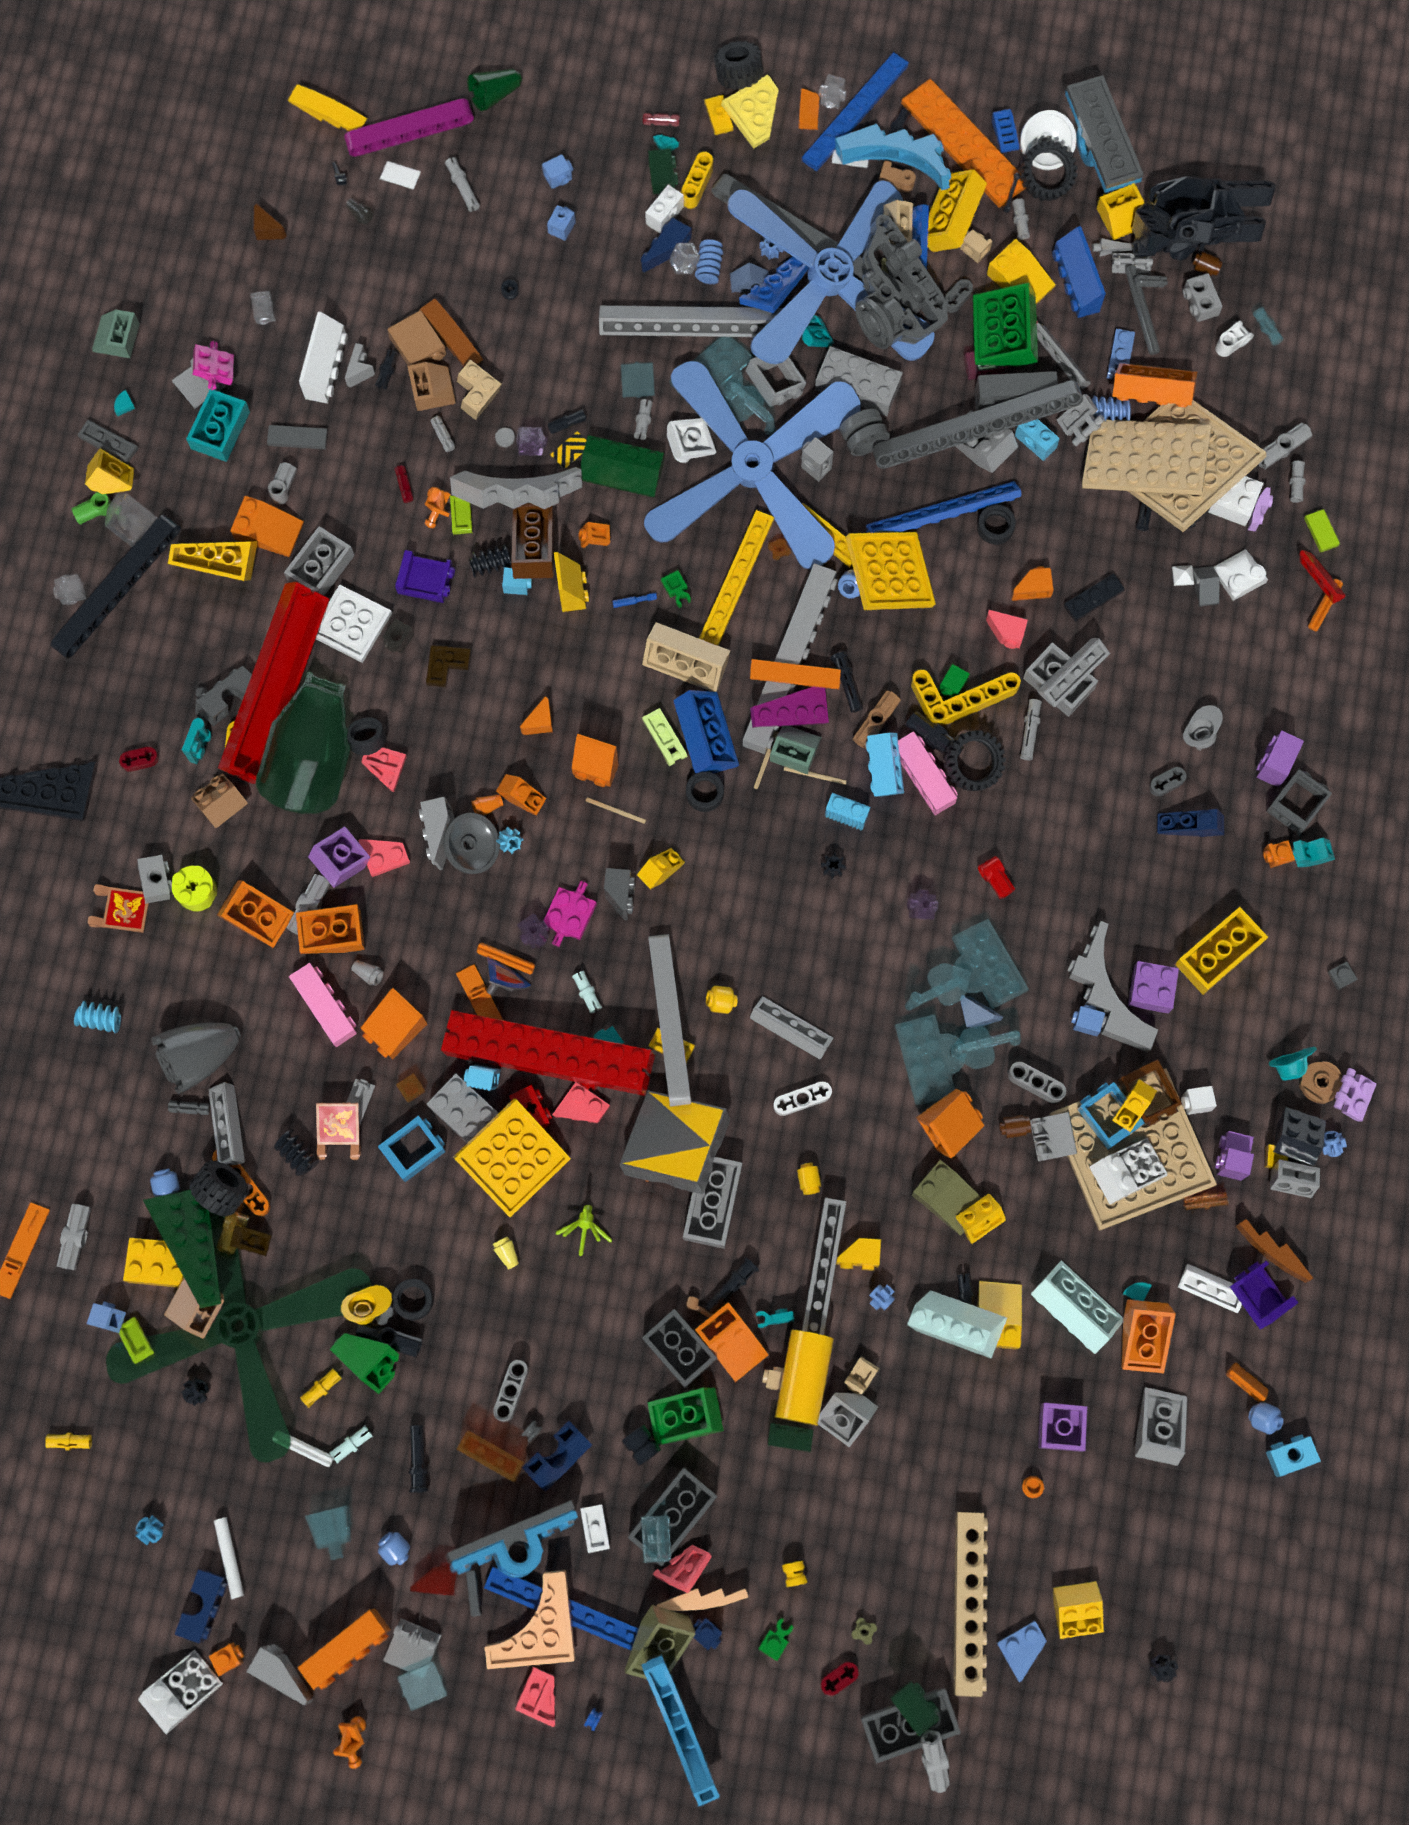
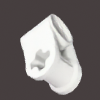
M1238 321L1220 336L1215 347L1216 352L1220 356L1227 357L1240 347L1245 346L1254 335L1243 327L1242 321Z

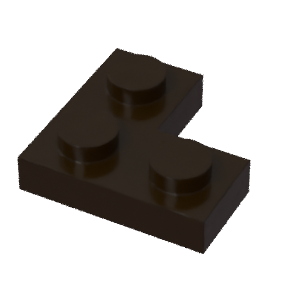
M431 645L426 685L447 687L449 669L469 670L471 649Z

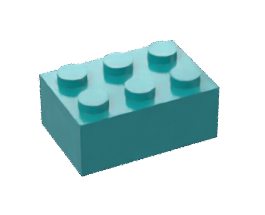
M210 389L186 438L190 448L227 462L250 413L246 401Z

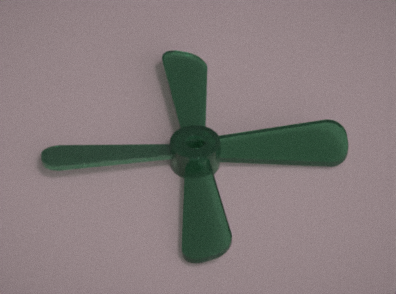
M210 1212L220 1293L224 1296L223 1309L218 1313L215 1323L211 1324L204 1339L184 1329L146 1337L154 1353L136 1364L132 1361L124 1343L119 1342L113 1345L107 1353V1372L114 1382L126 1384L222 1343L235 1349L250 1451L255 1459L268 1463L278 1460L288 1453L291 1447V1436L256 1344L262 1338L264 1331L343 1316L341 1312L343 1300L352 1293L371 1287L372 1283L369 1276L362 1270L348 1269L255 1309L246 1303L239 1249L230 1247L235 1226L234 1213L231 1216H220ZM242 1320L244 1328L236 1332L234 1326L236 1322Z

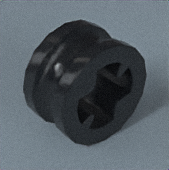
M506 280L502 283V296L507 300L515 299L519 294L517 283L513 280ZM509 287H512L513 290H511V292L508 293L507 290L509 289Z

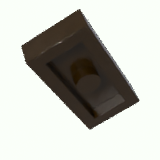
M235 1225L230 1247L267 1256L272 1235Z

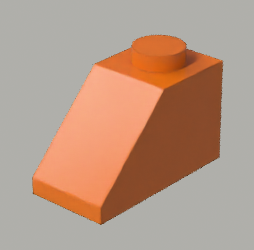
M1039 566L1031 569L1013 590L1011 600L1050 598L1054 590L1051 568Z

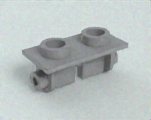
M1113 253L1112 273H1126L1125 269L1127 266L1135 265L1137 273L1150 274L1153 258L1151 256H1134V254Z
M355 1079L346 1102L359 1103V1124L362 1122L375 1085L363 1079Z

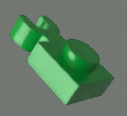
M678 570L661 578V583L670 598L676 596V605L679 608L682 607L680 602L682 598L691 603L690 595L684 592L687 590V585Z
M782 1618L777 1622L776 1633L769 1630L758 1648L776 1661H778L788 1644L784 1636L790 1634L793 1630V1625H790L788 1630L781 1629Z

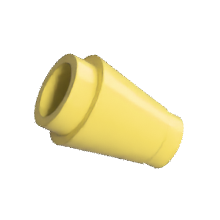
M508 1236L493 1243L494 1252L508 1269L519 1264L513 1241H510Z

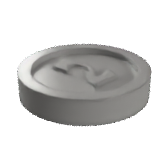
M501 428L496 432L495 439L499 446L509 447L514 443L515 435L511 429Z

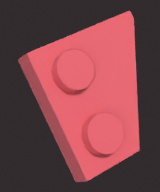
M358 840L359 844L370 856L367 866L372 877L410 863L405 847L401 842Z
M533 1666L514 1709L554 1727V1676Z

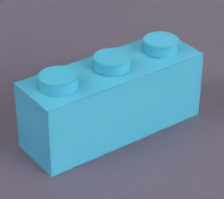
M897 733L867 736L866 749L870 757L868 768L872 774L871 790L874 793V797L904 794Z

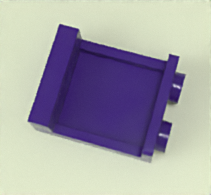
M405 550L395 585L397 593L444 603L445 597H448L450 593L449 581L454 578L455 567H453L451 560L447 559L445 563L414 556L412 551Z
M1257 1261L1247 1268L1249 1273L1246 1274L1245 1271L1234 1278L1236 1282L1230 1286L1260 1330L1273 1323L1298 1304L1294 1296L1286 1300L1266 1273L1264 1268L1269 1265L1268 1261L1259 1264Z

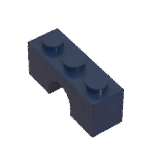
M570 1421L554 1435L558 1441V1448L551 1456L543 1457L537 1452L522 1467L545 1492L592 1446Z
M198 1569L190 1591L202 1597L203 1608L197 1615L188 1612L182 1613L174 1635L196 1643H203L204 1640H208L212 1631V1627H210L211 1620L216 1618L219 1612L220 1596L223 1597L227 1590L226 1577Z

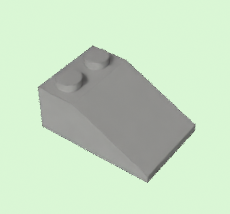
M1144 1388L1136 1435L1135 1457L1178 1466L1185 1454L1187 1396Z
M274 1644L260 1647L247 1672L303 1705L311 1703L314 1699L289 1658L283 1654L284 1650Z

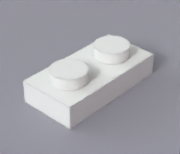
M597 1505L582 1508L581 1515L588 1553L610 1549L603 1506Z

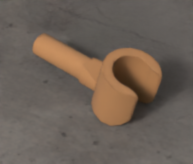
M691 1296L687 1298L686 1307L688 1309L700 1312L708 1318L713 1315L698 1306V1298Z

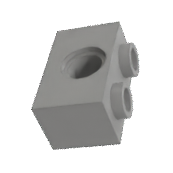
M815 437L802 448L801 468L819 482L832 468L833 451Z
M162 855L137 859L145 904L169 900L170 892H172L171 880L167 881L166 873H169L168 862L163 861ZM152 876H159L161 880L159 882H152L150 878Z

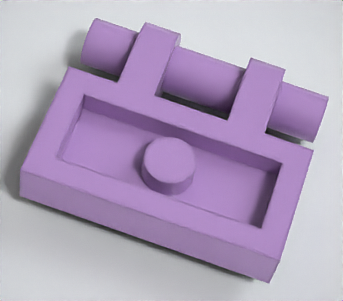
M1348 1068L1346 1075L1342 1077L1340 1091L1336 1092V1101L1333 1107L1342 1109L1343 1114L1355 1121L1362 1122L1376 1083L1363 1075L1355 1076L1356 1071Z

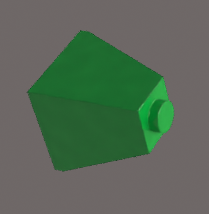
M344 1333L330 1348L361 1381L378 1394L394 1378L395 1370H393L394 1362L398 1361L399 1353L388 1344Z

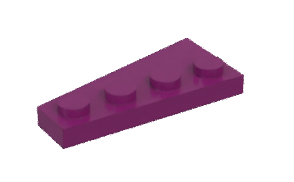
M811 687L750 708L752 728L829 723L825 688Z

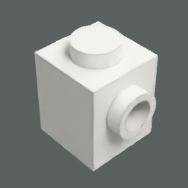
M1212 1086L1188 1089L1181 1098L1183 1109H1186L1187 1115L1210 1112L1217 1106Z

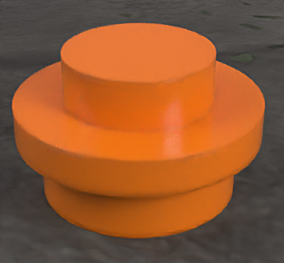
M1036 1476L1027 1477L1022 1483L1023 1493L1029 1498L1039 1497L1044 1491L1042 1480Z

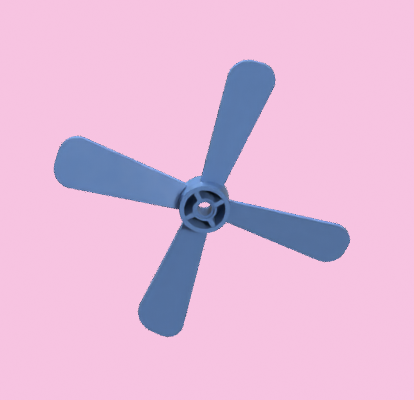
M887 181L877 182L836 248L823 249L819 253L751 192L738 190L729 198L727 207L735 218L810 267L808 270L810 283L752 340L751 351L756 357L770 364H780L787 360L825 296L839 295L854 310L856 303L868 296L863 288L865 284L852 276L854 271L853 262L866 250L872 235L870 227L878 216L884 215V205L896 200L903 201L901 194L891 183ZM914 315L923 329H926L929 326H931L926 321ZM903 324V327L909 330L908 326ZM934 332L914 345L897 341L891 347L904 359L917 360L932 345Z
M689 361L676 367L671 375L674 388L733 453L732 466L651 510L644 520V526L648 534L657 542L673 540L741 484L745 487L757 488L797 561L803 568L811 570L813 564L820 566L825 564L834 553L835 543L832 536L773 473V463L803 448L808 441L811 442L815 437L820 439L839 429L846 419L860 412V400L853 388L845 382L832 383L766 441L761 443L759 441H748L710 373L703 364ZM750 462L758 464L755 468L748 467Z

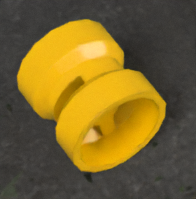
M803 1561L782 1565L783 1572L786 1573L787 1577L785 1580L786 1587L808 1583L807 1577L803 1574Z

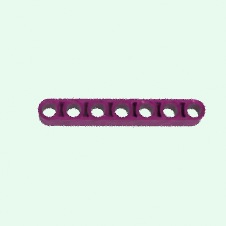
M459 99L349 131L344 135L349 154L356 157L467 125L474 120L469 101L467 99Z

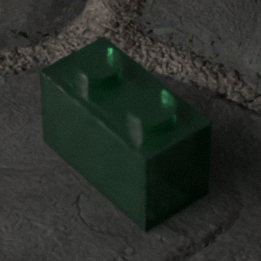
M671 149L648 151L652 194H661L667 185L675 189V185H678V175L673 172V168H676V158L671 155Z
M771 1423L767 1446L810 1453L814 1430Z
M908 1681L889 1698L916 1734L920 1736L940 1719L937 1716V1713L940 1711L932 1701L928 1703L923 1697L925 1691L918 1682L913 1684L912 1681Z

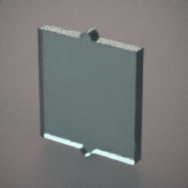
M636 362L635 364L621 365L623 397L640 398L641 396H655L653 363L639 364Z
M434 1661L397 1676L403 1690L402 1696L406 1698L411 1711L447 1696L442 1683L443 1677L439 1675Z

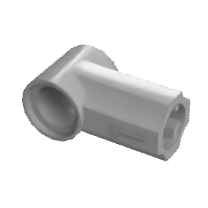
M286 462L280 463L274 480L268 486L272 501L279 505L287 502L288 492L297 472L296 467Z

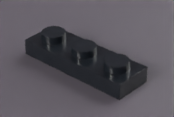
M1112 574L1065 603L1064 607L1076 622L1123 593L1125 588L1115 574Z

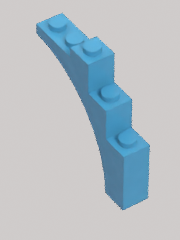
M875 124L835 138L836 154L843 165L872 159L901 162L926 173L938 184L941 190L949 188L951 173L948 168H945L941 157L943 145L934 134L914 141L912 135L909 136L906 129L886 135Z
M663 1657L651 1659L641 1666L664 1717L698 1805L702 1806L719 1798V1793L689 1716L684 1708L677 1686Z

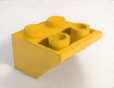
M1135 183L1101 196L1099 199L1097 211L1113 240L1133 233L1132 225L1135 212L1144 204Z
M1097 1582L1053 1588L1054 1608L1060 1639L1104 1632L1103 1601Z

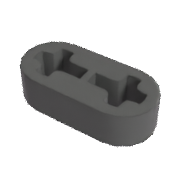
M963 279L958 281L944 298L947 302V312L954 313L958 311L970 298L973 285L969 280ZM965 287H967V291L964 290V291L960 294L961 288L964 289ZM956 298L955 304H948L949 301L952 302Z
M1175 767L1162 773L1151 781L1149 785L1150 792L1158 797L1171 792L1183 785L1186 780V772L1180 767ZM1174 773L1181 776L1179 781L1177 779L1170 781ZM1156 782L1159 785L1164 782L1166 783L1163 786L1162 791L1159 788L1155 789Z

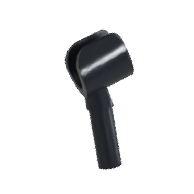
M332 162L336 184L338 186L347 185L346 174H340L336 162Z

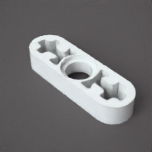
M818 1082L781 1095L774 1101V1111L778 1115L785 1116L825 1102L831 1097L832 1088L826 1082ZM819 1087L828 1090L825 1097L819 1094L814 1097L816 1100L812 1101V1094L809 1090L812 1089L813 1094L819 1091ZM800 1093H805L809 1097V1101L806 1104L798 1103L797 1096ZM793 1096L795 1108L790 1104L786 1107V1111H783L782 1108L778 1109L777 1106L780 1105V1101L783 1100L784 1103L791 1102L789 1097Z

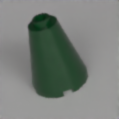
M514 69L476 72L468 75L467 78L469 92L472 91L474 95L471 99L480 111L488 110L518 89L522 82L520 73Z

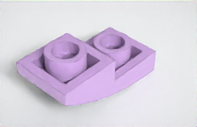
M1268 487L1262 492L1252 511L1248 530L1256 531L1259 524L1262 525L1264 514L1268 507L1272 506L1273 495H1270V488Z

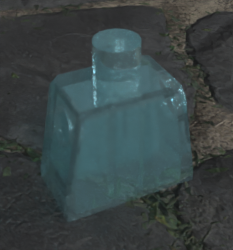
M349 1506L306 1515V1521L317 1549L328 1548L330 1560L343 1558L341 1544L351 1542Z

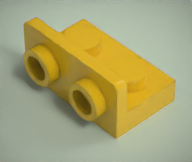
M987 1194L956 1216V1220L963 1227L966 1237L971 1244L1006 1221L1001 1206L990 1194Z

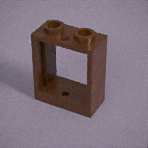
M1159 1060L1149 1063L1121 1077L1117 1081L1127 1098L1131 1091L1130 1084L1152 1073L1155 1074L1171 1105L1147 1117L1143 1113L1141 1116L1145 1122L1143 1125L1148 1123L1149 1126H1152L1160 1121L1159 1117L1165 1114L1167 1117L1179 1112L1177 1108L1182 1105Z

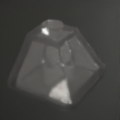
M117 493L107 508L105 527L133 547L156 521L157 517L130 495Z

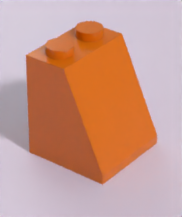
M392 988L362 1025L361 1030L364 1032L362 1037L370 1044L374 1042L379 1047L377 1051L384 1058L389 1056L393 1060L427 1025V1022L423 1015Z
M958 1089L953 1090L916 1117L936 1150L949 1158L954 1157L985 1126L981 1121L983 1116L977 1108L974 1109L970 1104L972 1099L969 1094Z

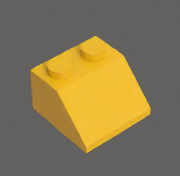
M99 449L87 466L85 485L92 491L101 494L131 490L134 468L104 450Z

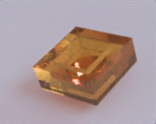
M414 1073L396 1084L407 1103L425 1092Z

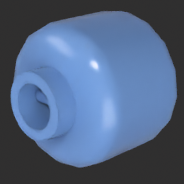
M854 570L846 571L838 582V590L846 598H856L860 595Z
M170 1168L156 1171L153 1173L154 1176L150 1178L151 1188L155 1197L180 1191L177 1174L174 1171H170Z
M1260 1402L1254 1405L1249 1412V1420L1252 1427L1266 1434H1273L1283 1425L1280 1409L1268 1403Z
M389 1532L378 1542V1554L388 1565L392 1566L397 1563L402 1565L409 1558L410 1545L400 1533L392 1534Z

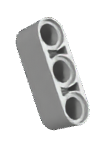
M1015 1062L1008 1071V1078L1012 1083L1050 1103H1059L1066 1095L1064 1084L1023 1062ZM1013 1069H1021L1023 1071V1076L1016 1077L1013 1073ZM1032 1079H1040L1042 1086L1035 1087L1032 1084ZM1057 1088L1061 1093L1060 1097H1054L1050 1090Z
M515 1360L510 1363L494 1406V1416L501 1422H508L513 1418L529 1374L528 1366L521 1360ZM518 1364L524 1367V1373L521 1376L513 1374V1368ZM510 1385H514L517 1388V1393L513 1397L506 1395V1388ZM502 1406H508L510 1410L509 1415L505 1418H501L498 1414Z

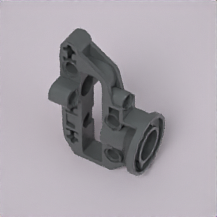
M880 215L870 227L872 235L863 255V264L867 273L862 276V280L865 284L863 288L868 296L856 303L855 312L859 326L865 336L877 348L884 350L897 341L912 345L918 343L941 328L948 320L947 302L942 292L919 259L922 254L920 244L915 239L907 242L892 219L887 215ZM889 240H892L895 245H892ZM880 249L888 259L885 264L889 274L894 278L900 277L931 323V326L923 329L909 308L903 311L899 304V300L902 297L891 280L884 275L878 266L879 263L874 256V252ZM881 292H884L887 297H884ZM903 324L907 325L909 330L905 329Z

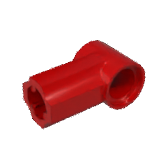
M997 856L978 866L980 875L986 882L990 883L999 899L1005 898L1015 891L1014 886L1004 872L1003 864Z

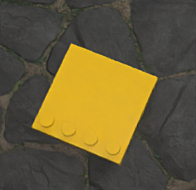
M917 532L850 533L846 536L864 610L932 608L936 604Z
M515 1098L453 1156L509 1217L520 1209L571 1159Z

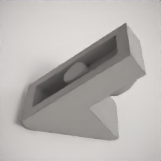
M355 343L345 375L348 387H353L375 374L373 366L365 364L367 353H365L364 347L361 344Z

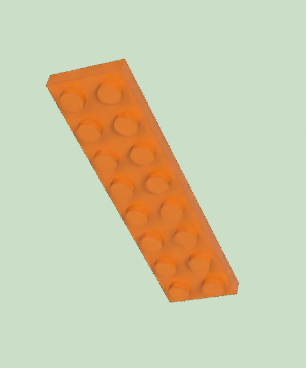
M929 79L903 98L901 104L908 112H911L912 116L930 135L934 134L937 140L941 141L943 149L964 171L974 169L987 183L984 190L986 195L999 208L1007 203L1014 181L1013 175L1019 172L946 94ZM1020 179L1017 181L1012 198L1025 189L1022 186L1023 181H1020Z

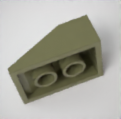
M939 1160L912 1193L915 1199L960 1236L964 1233V1229L956 1220V1216L982 1198L941 1160Z
M652 1605L641 1621L625 1673L647 1679L641 1665L660 1656L663 1657L669 1672H671L696 1634L690 1617Z

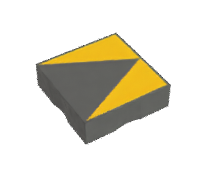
M648 1090L619 1164L624 1175L650 1182L666 1183L678 1189L703 1195L713 1169L715 1155L722 1144L730 1122L726 1108L692 1100L691 1104L670 1107L669 1095Z

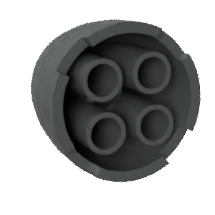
M197 1023L158 1034L151 1038L153 1046L157 1045L158 1049H156L155 1055L167 1080L172 1084L175 1083L177 1086L174 1088L176 1093L181 1094L214 1073L232 1054L239 1043L238 1038L241 1035L237 1027H232L231 1024Z

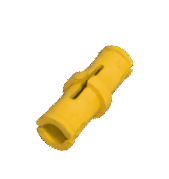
M332 1368L322 1379L315 1381V1385L302 1395L300 1399L310 1408L320 1397L328 1394V1390L342 1379L341 1376Z
M66 1433V1435L47 1434L46 1448H65V1450H71L72 1448L91 1449L92 1435Z

